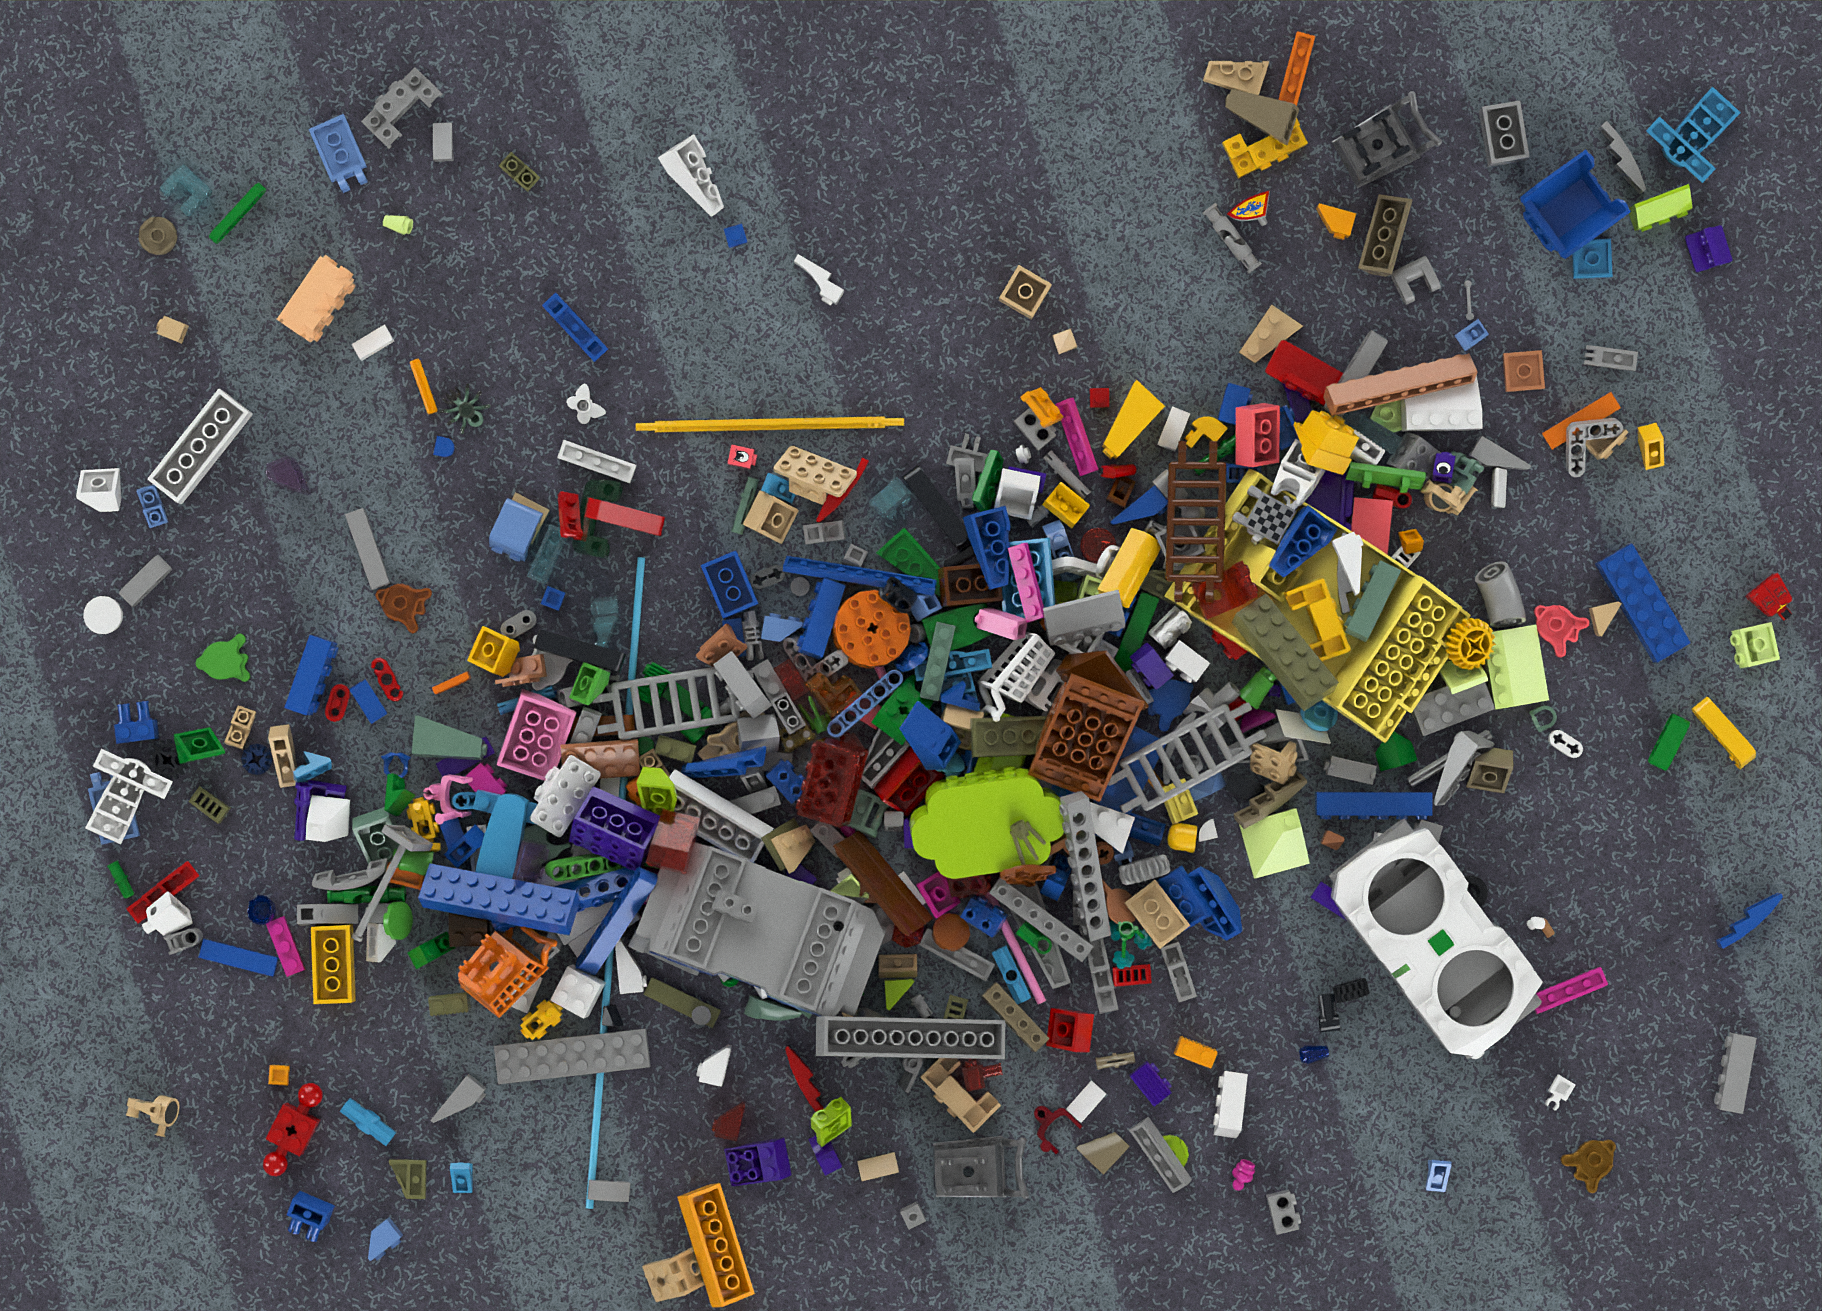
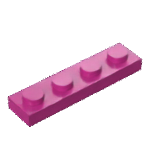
M1074 397L1055 404L1063 415L1061 423L1079 475L1083 476L1098 470Z
M1028 543L1010 547L1008 551L1026 623L1043 619L1044 605Z
M1597 967L1536 992L1542 1001L1535 1009L1536 1014L1607 986L1608 983L1602 968Z

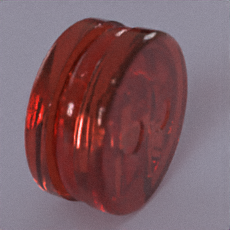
M1093 528L1082 537L1080 550L1086 560L1097 564L1104 550L1110 545H1116V541L1108 530Z

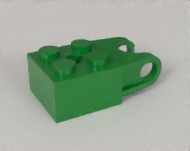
M987 603L961 607L922 619L930 648L936 622L955 626L950 651L971 645L994 634L977 629L973 623L974 615L980 609L988 608Z
M914 674L898 686L871 722L900 745L904 744L906 738L899 728L915 703L919 701L930 709L934 700L920 697V693L914 687L916 680Z

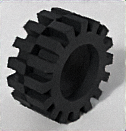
M1366 978L1348 981L1332 987L1337 1003L1351 1001L1370 994Z

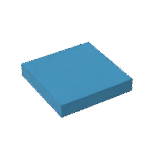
M1593 239L1572 254L1573 279L1613 277L1611 239Z

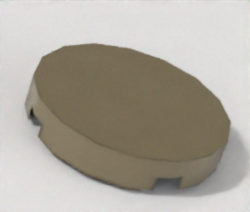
M151 217L141 225L139 229V242L147 252L154 255H163L171 251L176 245L178 238L177 230L168 219Z

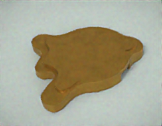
M1609 1139L1604 1141L1589 1140L1579 1146L1574 1153L1562 1155L1560 1161L1565 1166H1575L1574 1178L1584 1181L1587 1191L1595 1193L1599 1181L1613 1167L1616 1145Z

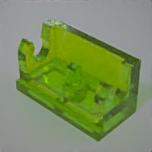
M1053 579L1056 605L1076 600L1078 583Z

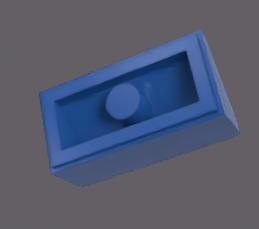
M1130 813L1135 819L1129 837L1159 846L1166 824Z

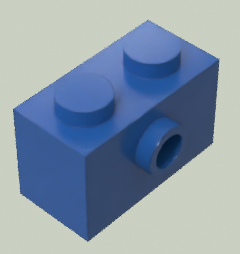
M1228 383L1217 420L1236 427V407L1250 405L1253 394H1250L1251 389Z

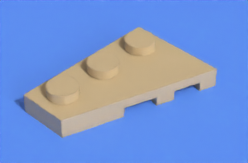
M1209 61L1203 81L1229 90L1235 89L1259 95L1269 61H1262V63L1252 61Z
M1271 305L1239 353L1253 363H1256L1277 347L1281 340H1286L1303 326Z

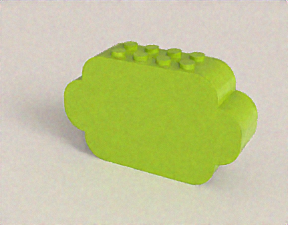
M1015 767L1003 768V771L997 772L996 770H986L984 774L972 772L965 774L964 777L952 775L947 776L944 780L934 782L926 792V805L917 808L912 813L909 821L910 834L915 851L923 858L934 859L938 871L943 876L951 879L998 873L1004 869L1020 866L1021 862L1013 837L1010 834V831H1012L1010 826L1019 820L1028 821L1031 827L1046 841V844L1043 845L1028 831L1029 835L1027 838L1039 858L1035 860L1024 840H1019L1018 838L1025 865H1041L1044 863L1051 851L1050 842L1057 840L1064 833L1062 828L1064 819L1059 810V805H1061L1060 797L1052 789L1041 787L1038 778L1028 775V769H1015Z

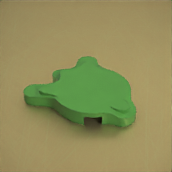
M237 634L228 642L220 641L209 645L202 656L197 658L196 667L215 679L221 680L234 677L244 682L249 681L251 676L245 668L249 656L240 653L241 647L246 642V637L243 634Z

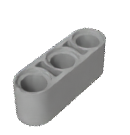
M157 555L120 590L119 594L131 607H134L171 572L172 568Z

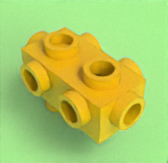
M424 797L412 799L413 803L408 804L409 808H407L409 820L412 819L414 826L411 827V830L429 842H434V838L438 837L437 833L440 832L439 824L434 822L433 814H436L434 803L424 800ZM424 826L429 827V833L423 832Z
M544 999L536 1006L538 1010L534 1014L529 1012L521 1019L523 1023L520 1025L522 1027L520 1031L527 1039L530 1037L533 1040L537 1037L539 1040L547 1033L545 1029L549 1025L554 1027L562 1020L560 1016L563 1014L561 1012L563 1008L550 1000L547 1002ZM532 1022L538 1023L537 1029L532 1028Z

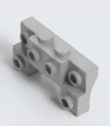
M416 68L403 80L400 79L398 82H393L388 88L389 91L376 99L374 109L361 121L389 149L391 144L398 137L402 136L393 125L419 98L430 108L432 106L431 103L438 96L441 97L443 95Z

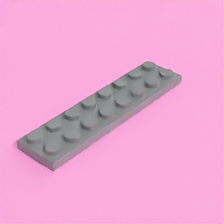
M646 1028L494 1046L498 1084L651 1067Z

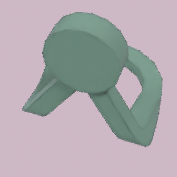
M1540 706L1529 712L1538 732L1552 727L1557 719L1556 712L1550 706ZM1544 709L1551 711L1553 715L1551 723L1540 727L1534 715Z

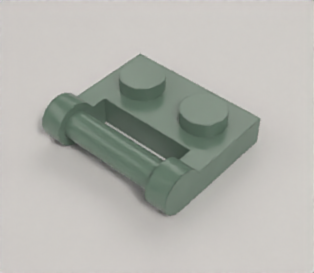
M859 789L844 825L860 831L869 837L876 838L884 813L890 806L884 803L880 797ZM874 803L878 804V811L870 828L865 826Z

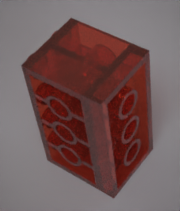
M828 737L818 739L811 747L812 758L806 766L808 774L801 785L803 793L796 804V809H798L797 815L841 828L850 824L869 750Z

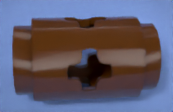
M1095 837L1099 864H1107L1114 856L1113 847L1105 840Z

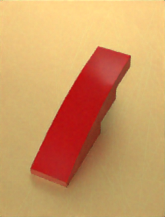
M861 458L856 469V478L841 497L828 494L816 522L821 523L848 497L860 480L869 460Z
M187 861L126 909L137 924L147 918L146 910L150 905L168 891L173 896H176L196 880L199 874Z
M789 1045L786 1046L785 1051L789 1064L801 1091L816 1112L823 1110L824 1107L816 1099L821 1095V1092L809 1080L814 1073Z

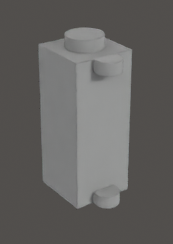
M1329 756V759H1325L1323 770H1326V775L1373 785L1377 766Z

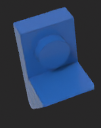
M964 681L944 691L939 697L941 702L978 711L980 707L976 697L965 694V697L963 696L966 687Z

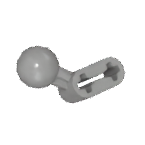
M1166 469L1152 483L1168 500V470ZM1176 488L1175 499H1187L1189 495L1184 488ZM1179 507L1182 510V518H1205L1204 507Z

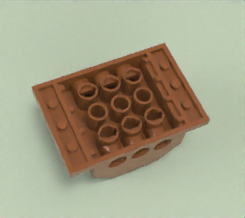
M1071 673L1068 682H1064L1058 690L1044 722L1028 775L1075 793L1082 791L1087 797L1100 802L1144 706V701Z

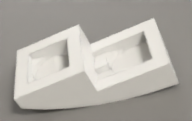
M1172 406L1157 445L1175 452L1190 413Z

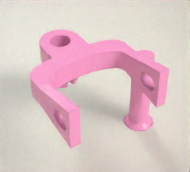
M449 774L443 776L441 784H432L424 789L423 792L427 793L423 795L427 800L434 799L440 801V807L444 814L437 813L435 815L437 824H443L444 821L471 815V811L453 809L450 804L449 793L452 781L465 784L472 782V777Z

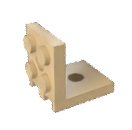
M693 1247L672 1258L651 1262L642 1266L656 1302L685 1296L705 1285ZM692 1264L696 1266L695 1273L692 1270Z

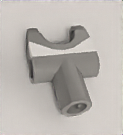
M1228 682L1216 694L1207 687L1191 701L1183 713L1185 716L1194 711H1202L1207 714L1221 705L1226 704L1229 706L1241 693L1232 682ZM1224 714L1213 719L1218 729L1227 722ZM1207 726L1202 734L1204 737H1207L1212 732Z

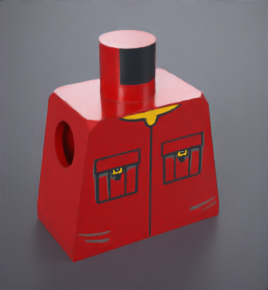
M1778 573L1770 575L1745 596L1767 617H1772L1777 613L1784 621L1792 615L1786 605L1793 599Z

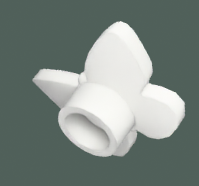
M587 384L579 387L576 391V396L567 399V405L571 409L577 410V418L582 424H587L591 417L598 418L606 414L604 408L592 403V400H590V391Z

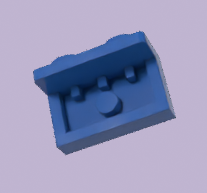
M1287 405L1280 408V451L1291 446L1295 439L1299 440L1293 426L1295 414L1292 408H1288Z

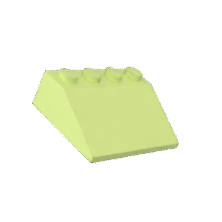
M1537 625L1492 632L1495 636L1492 641L1496 645L1491 648L1494 652L1489 654L1490 659H1485V671L1488 677L1489 694L1495 707L1494 710L1549 700Z

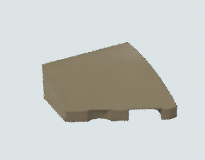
M1113 1132L1091 1142L1078 1145L1076 1149L1104 1175L1130 1146L1116 1132Z

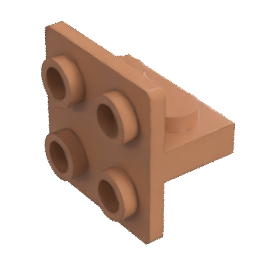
M726 623L700 647L696 657L706 664L715 667L713 664L731 651L738 657L747 649V645L736 638L732 627Z

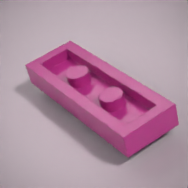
M285 916L266 923L286 976L288 977L305 970Z

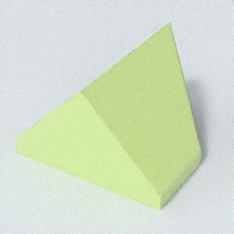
M851 873L833 887L831 892L843 896L860 897L861 883ZM865 892L860 898H869V893Z

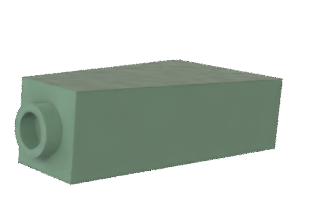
M415 715L412 754L414 756L483 761L484 756L487 755V744H485L483 739Z

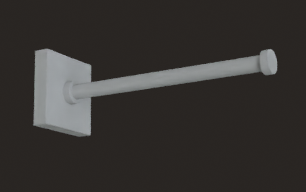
M384 825L381 831L400 845L356 932H353L351 935L356 941H362V935L405 850L430 851L433 846L431 842L405 825Z

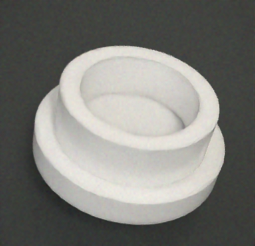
M1020 445V448L1016 449L1019 462L1029 463L1031 458L1029 448Z

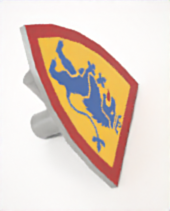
M1270 191L1245 199L1229 211L1227 216L1239 221L1258 219L1261 226L1266 225L1268 221L1265 217Z

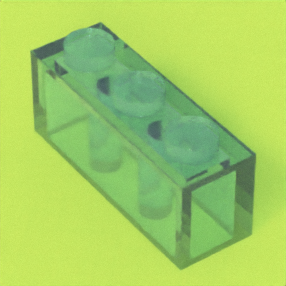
M552 524L549 525L527 574L528 578L547 585L567 538L561 537L560 528Z

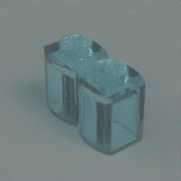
M896 477L876 494L869 503L883 519L887 517L890 520L897 514L896 509L900 505L904 507L912 500L910 498L912 493Z

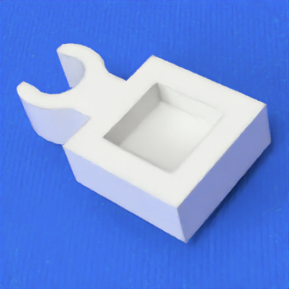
M1557 1075L1548 1090L1553 1094L1546 1100L1545 1105L1548 1106L1551 1101H1554L1555 1106L1553 1110H1557L1560 1099L1566 1101L1575 1084Z

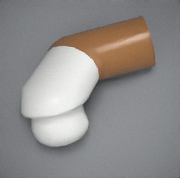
M1532 917L1531 920L1527 921L1529 929H1542L1547 938L1555 934L1545 918Z

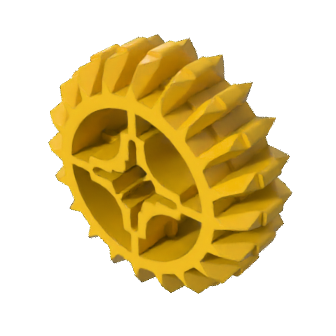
M1478 618L1462 619L1461 624L1455 623L1456 628L1450 629L1452 634L1447 635L1449 641L1445 643L1448 646L1445 650L1449 654L1448 658L1461 669L1473 670V668H1479L1480 664L1485 665V659H1490L1489 654L1494 652L1491 649L1492 646L1496 645L1492 641L1495 638L1494 634H1492L1493 630L1486 622H1482Z

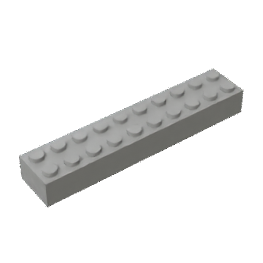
M820 1016L816 1017V1056L1005 1059V1020Z

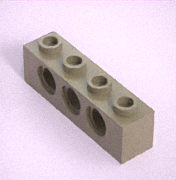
M997 982L993 983L980 996L1002 1020H1005L1010 1029L1032 1052H1036L1049 1040L1047 1035Z

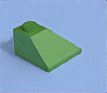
M583 662L569 698L589 705L608 685L610 672Z

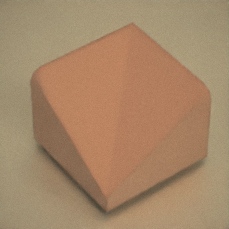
M1325 830L1320 843L1338 850L1345 839L1336 833Z

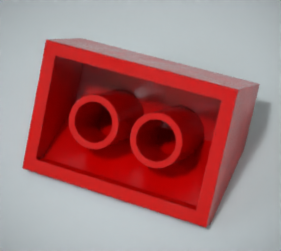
M910 747L873 789L884 803L908 816L925 798L928 788L934 782L941 780L945 774L942 771L926 770L912 747Z

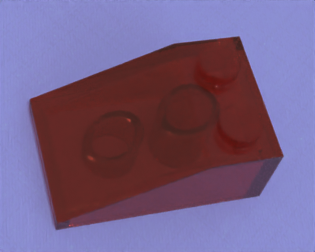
M663 809L647 856L646 863L648 866L686 875L701 818Z

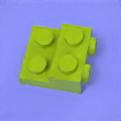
M842 1097L832 1100L826 1108L815 1112L811 1118V1128L816 1132L817 1143L821 1147L852 1126L851 1107Z

